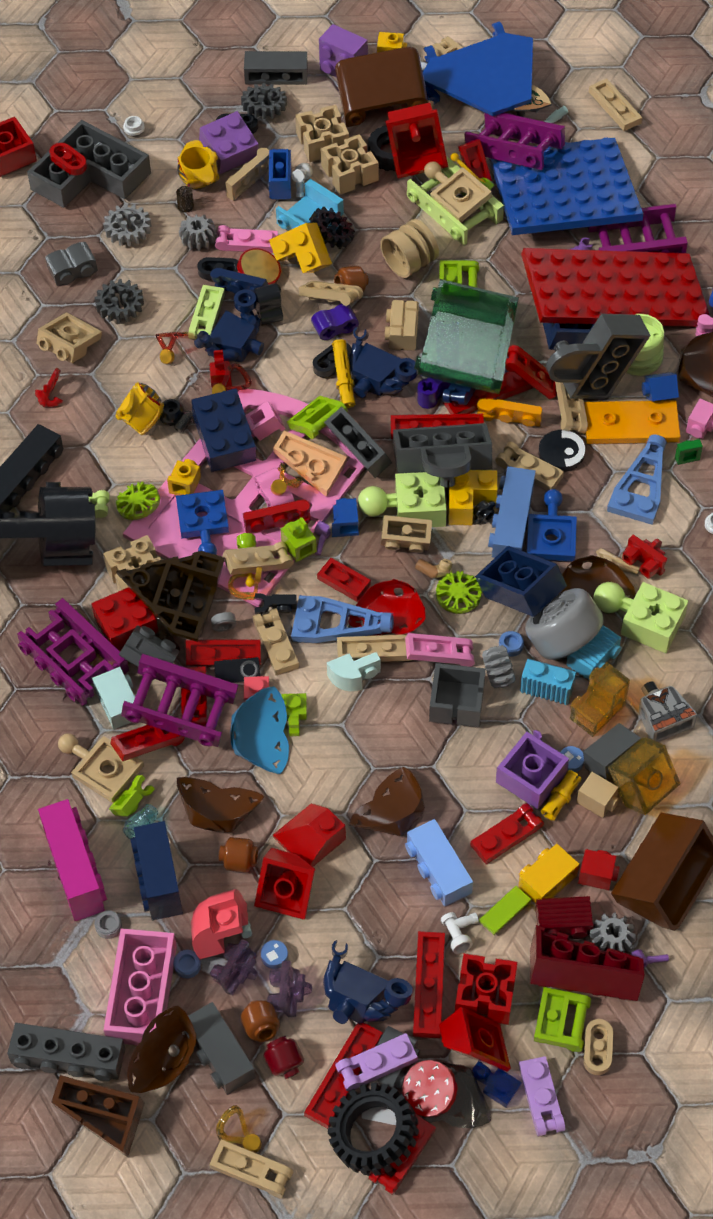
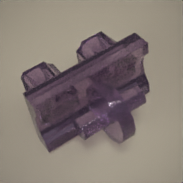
M242 939L239 944L228 943L223 954L228 962L225 966L214 965L210 972L213 980L220 984L224 991L230 995H233L239 984H244L247 978L255 980L258 972L253 968L257 962L255 960L257 955L250 949L249 942Z
M282 961V968L270 970L269 976L270 984L273 987H280V992L269 994L267 1001L273 1005L276 1012H283L288 1018L296 1017L297 1002H303L304 995L312 993V984L305 982V975L300 974L298 969L293 968L291 961Z

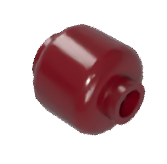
M285 1035L266 1045L268 1049L264 1052V1058L272 1075H283L286 1080L300 1073L298 1067L304 1063V1057L294 1039H287Z

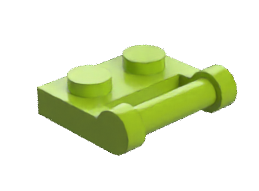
M440 260V300H467L469 303H477L480 300V293L477 288L479 263L469 260ZM462 271L468 273L469 289H462Z
M319 396L290 418L287 424L291 430L304 433L310 439H314L319 435V431L327 426L324 422L341 406L346 412L347 408L341 401Z
M544 987L534 1042L564 1047L573 1052H581L584 1045L582 1035L586 1012L591 1006V998L582 994ZM568 1004L576 1006L571 1037L563 1035Z

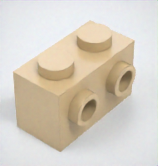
M384 515L381 545L385 546L388 550H400L401 547L409 548L411 552L422 553L424 550H428L430 546L432 520Z

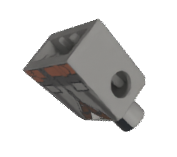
M650 681L642 686L641 690L645 696L640 699L639 714L652 745L695 726L697 713L673 686L659 690L654 681Z

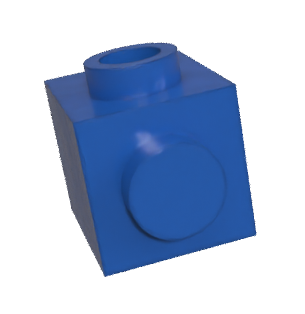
M667 372L644 376L645 382H642V392L646 399L658 401L679 397L677 374Z

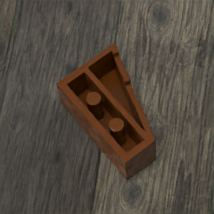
M60 1075L51 1103L64 1114L128 1157L145 1104L141 1097Z

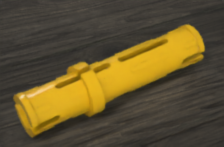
M338 339L332 342L338 380L336 388L340 393V401L346 408H352L356 405L353 394V387L355 385L354 380L351 379L346 340Z

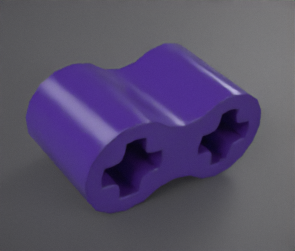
M340 304L331 310H321L316 312L311 318V322L322 340H330L342 333H351L354 328L359 326V321L350 305Z
M439 365L434 369L430 377L422 379L418 383L417 402L420 407L429 409L436 406L439 398L443 396L444 390L448 389L454 380V371L451 367Z

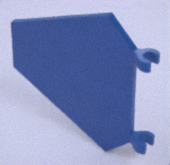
M499 21L492 24L495 32L492 33L493 37L441 56L436 55L432 45L424 48L427 54L424 58L428 63L423 71L426 85L491 116L532 103V37L505 33L503 25Z

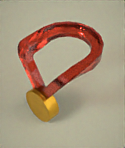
M169 332L155 335L163 349L160 353L162 363L170 364L174 361L175 356L172 348L179 336H188V332ZM162 337H172L168 346H166Z
M237 363L231 364L226 369L223 382L213 386L212 394L235 388L237 390H245L252 385L251 378L241 365ZM234 369L239 371L245 379L246 384L226 386L230 373Z

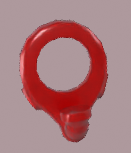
M59 368L54 370L48 383L44 384L43 390H35V396L43 407H56L63 402V400L54 397L53 400L49 399L61 373Z

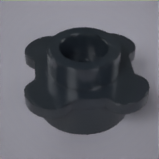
M483 500L475 506L473 514L477 518L475 520L476 524H480L482 521L487 522L494 516V501L488 503L487 500Z

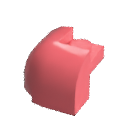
M234 889L210 896L199 903L194 910L191 920L192 945L199 960L225 953L224 938L243 933L242 926L248 925L247 903L239 890Z

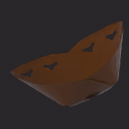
M713 332L694 337L681 349L678 372L681 382L713 397Z
M590 555L576 559L567 566L562 574L567 586L560 593L569 589L580 588L587 591L594 600V592L599 585L605 582H614L622 587L625 595L630 596L628 598L634 600L636 596L633 584L621 568L605 558ZM591 562L592 566L589 569H584L582 567L583 563Z
M401 767L390 774L376 789L373 800L363 804L355 811L349 825L396 836L404 835L423 814L425 809L421 788L412 772L406 767ZM403 774L402 782H395V780L399 779L400 776ZM389 788L390 795L382 796L386 793V789ZM368 810H371V816L363 815L365 813H368ZM358 820H360L361 824H363V825H356V824H358Z
M191 777L177 778V788L190 824L204 830L232 833L265 797L258 792L237 787L220 789L213 783ZM182 784H190L191 787L186 789ZM200 787H202L204 790H210V792H206L203 794V791ZM230 795H240V797L234 800L232 797H230ZM249 797H251L253 800L257 799V801L251 803Z
M173 1006L158 1014L145 1029L142 1041L133 1051L128 1064L127 1079L130 1092L144 1093L164 1087L175 1080L189 1064V1059L196 1045V1033L187 1013L181 1007ZM183 1031H186V1032L188 1033V1035H189V1038L187 1037L186 1034L183 1035L182 1032H183ZM171 1045L179 1047V1054L175 1057L169 1054V1047ZM132 1073H133L134 1076L136 1077V1079H135V1081H134V1084H133Z

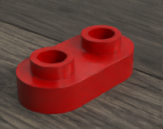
M56 143L51 146L49 150L51 161L68 174L81 175L86 171V158L66 143Z

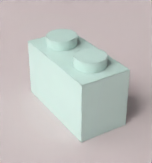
M121 667L93 677L95 692L113 730L132 723L121 716L124 701L133 703L136 694L133 695L131 690L134 687L129 674L124 675Z

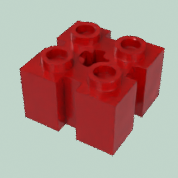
M463 953L455 1011L460 1007H464L477 1014L488 1015L487 1018L496 1023L509 1025L518 962L496 958L495 964L485 963L484 956Z

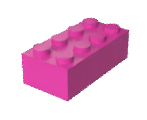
M68 799L39 808L38 812L74 921L105 911L103 901H106L107 897L100 874H98L96 862L92 851H90L85 830L82 828L77 808H71Z

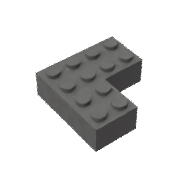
M80 120L58 143L68 144L86 158L87 169L83 174H68L51 161L49 151L27 171L32 191L65 208L90 182L126 199L151 174L148 154Z

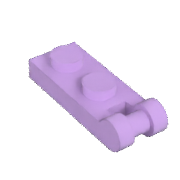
M407 1033L356 1056L342 1059L335 1066L338 1073L344 1077L343 1084L346 1091H351L417 1062L418 1057ZM360 1067L362 1074L355 1075L353 1069Z
M546 1056L520 1061L518 1066L537 1136L546 1135V1132L556 1130L557 1133L565 1131L564 1119L560 1111ZM551 1114L552 1119L543 1120V1115Z

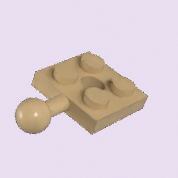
M429 162L424 168V173L429 179H437L441 183L439 187L430 193L431 197L459 222L464 221L493 197L492 191L464 167L450 178L441 172V166L437 162ZM460 192L467 193L463 198L456 197Z
M73 734L62 735L58 741L59 749L65 754L74 753L83 759L71 772L72 777L111 803L118 798L144 767V762L138 757L122 762L110 744L111 740L105 736L88 751L78 745V739ZM106 765L115 767L114 771L108 774L101 772V769Z

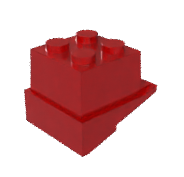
M430 102L388 112L389 120L385 122L398 179L424 173V168L429 162H437L441 169L448 167L437 109L432 110Z

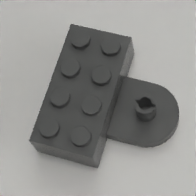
M601 314L582 344L569 345L567 341L563 340L554 346L555 353L548 359L546 370L553 381L564 384L570 398L609 399L651 335L640 315Z
M486 423L393 430L394 458L397 474L426 472L432 476L440 477L441 486L447 487V481H449V486L452 487L456 484L455 477L463 475L469 470L492 469V442Z

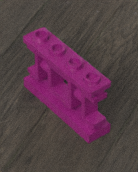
M62 598L55 603L56 610L53 611L51 609L48 612L52 621L50 625L38 634L30 627L25 629L26 633L20 631L17 634L20 642L18 647L26 656H32L36 666L41 671L46 670L50 674L51 680L57 686L62 685L72 701H78L84 706L87 704V698H92L95 695L91 686L93 683L92 678L118 667H121L125 675L129 671L128 662L119 655L120 651ZM65 623L71 630L61 637L58 632L65 628ZM50 639L53 644L46 649V655L39 647ZM74 642L84 653L68 664L58 654ZM97 653L103 661L93 668L89 663L96 658ZM82 670L85 675L78 679V685L71 677Z

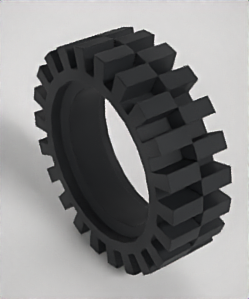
M371 1083V1089H369L364 1084L360 1086L361 1093L359 1094L355 1089L349 1091L352 1096L349 1101L345 1096L340 1099V1102L344 1105L342 1108L335 1105L333 1112L337 1117L330 1116L329 1123L332 1128H328V1135L331 1137L329 1142L334 1148L333 1151L348 1168L350 1167L356 1173L361 1171L363 1175L367 1176L372 1171L376 1176L381 1175V1168L387 1173L392 1171L390 1164L393 1162L399 1167L403 1163L399 1158L402 1154L407 1158L410 1156L411 1152L407 1147H415L416 1140L413 1136H418L419 1130L415 1125L419 1123L414 1115L416 1114L414 1109L394 1087L391 1089L387 1084H382V1087H380L377 1083ZM375 1107H385L392 1110L396 1117V1128L391 1139L383 1147L374 1151H361L353 1147L350 1138L351 1129L358 1116L364 1111Z

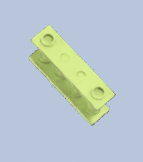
M447 157L448 167L442 168L441 172L450 178L461 168ZM411 179L407 181V196L409 200L416 203L448 231L453 239L458 240L463 246L467 244L468 230L486 218L491 219L496 224L503 221L504 205L494 196L478 208L481 212L461 223L426 193L440 184L437 179H430L421 186H418ZM459 193L462 194L464 197L467 195V193Z

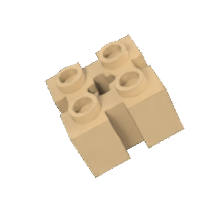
M336 105L320 108V113L316 114L308 111L295 115L296 133L301 145L304 144V152L309 162L321 160V148L337 143L338 146L343 145L344 140L349 138V132L345 123H341V115Z
M360 134L345 139L343 145L338 146L337 143L321 148V166L327 176L332 177V184L340 195L355 190L356 184L360 183L365 186L379 181V163L371 151L367 152V144Z
M148 535L130 542L131 547L123 550L119 546L103 553L106 570L113 583H116L118 591L129 586L117 575L116 571L122 569L128 571L140 568V565L161 560L160 557H157L156 549Z

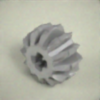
M196 214L193 218L187 216L186 221H181L179 237H181L183 246H188L190 250L197 248L200 251L202 247L208 249L209 244H214L217 233L212 219H207L206 215L198 217Z
M502 645L490 647L488 650L483 651L482 657L491 686L503 688L514 683L515 674L507 648Z
M615 912L612 914V918H609L604 913L601 921H594V929L590 930V937L593 939L592 943H595L600 950L606 951L611 948L624 953L625 951L630 952L633 948L632 943L636 940V935L632 933L634 926L633 924H626V916L617 919Z

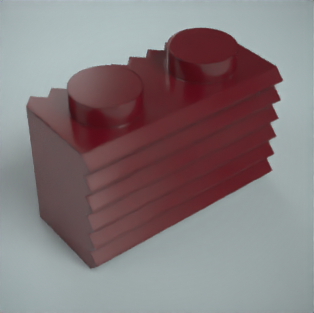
M590 896L536 899L537 925L545 927L544 932L555 936L560 932L574 939H582L590 935V930L593 929Z

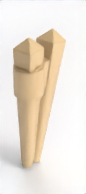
M602 548L596 551L597 557L612 561L622 571L638 574L640 570L639 567L628 565L620 557Z

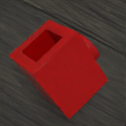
M585 849L578 884L610 890L611 881L617 882L620 868L615 866L616 856L604 850L593 851Z

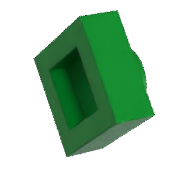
M700 439L687 440L677 444L675 460L678 465L700 460L703 448Z

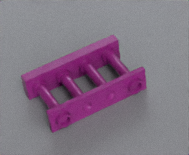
M484 113L485 129L480 134L464 133L465 143L480 139L485 157L540 170L544 168V151L548 147L562 149L565 146V126L507 113L495 116ZM491 134L500 135L498 139L489 136ZM510 138L518 139L519 141L518 143H515L508 140ZM529 142L539 145L537 147L529 146L528 144Z
M676 204L641 208L643 211V221L588 227L589 233L598 232L602 244L599 250L686 253L688 242L686 236L676 238L671 223L675 220ZM662 223L667 239L654 240L650 225ZM641 226L646 242L633 243L629 228ZM620 229L624 244L611 246L607 230Z
M142 654L139 661L138 674H141L143 678L134 702L124 701L121 716L133 723L141 722L196 740L204 746L218 747L222 732L215 729L224 704L234 703L238 684ZM155 679L167 684L157 711L143 707L152 680ZM178 687L190 690L191 692L181 719L167 715L174 693ZM201 695L215 699L206 727L191 722Z

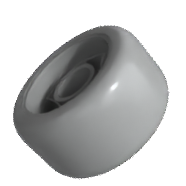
M574 588L558 594L535 617L530 616L526 622L525 631L542 657L556 660L576 652L590 642L601 630L604 618L590 594L584 589Z

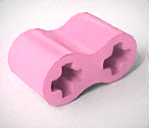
M277 468L254 477L255 485L268 507L295 501L288 486L285 493L280 496L271 492L270 488L273 481L277 479L283 480Z

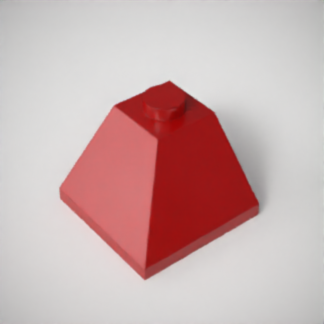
M311 803L275 832L273 838L287 852L297 854L314 867L346 840V825L328 808Z
M271 848L263 857L254 906L305 920L315 868L297 854Z
M460 1007L439 1024L442 1043L447 1049L507 1072L511 1069L499 1023L464 1007Z

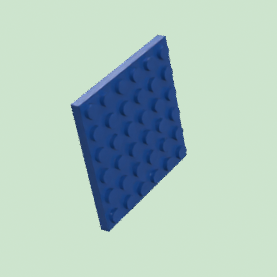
M606 137L597 140L565 142V146L562 149L548 147L544 151V168L542 170L489 158L512 235L643 221V211L615 138Z

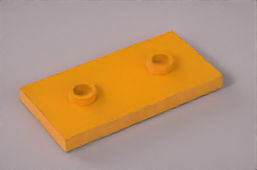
M676 400L584 402L588 422L585 433L586 444L647 443L649 436L654 434L664 437L667 442H680Z

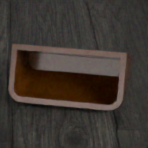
M660 812L611 892L615 901L664 929L677 930L713 872V835L704 820Z

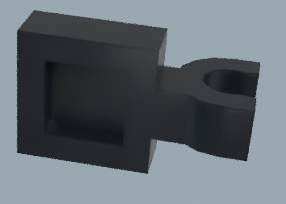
M255 593V600L264 601L263 607L255 608V614H264L269 610V607L276 608L281 613L292 612V609H297V596L294 594H272V596H266L261 593Z

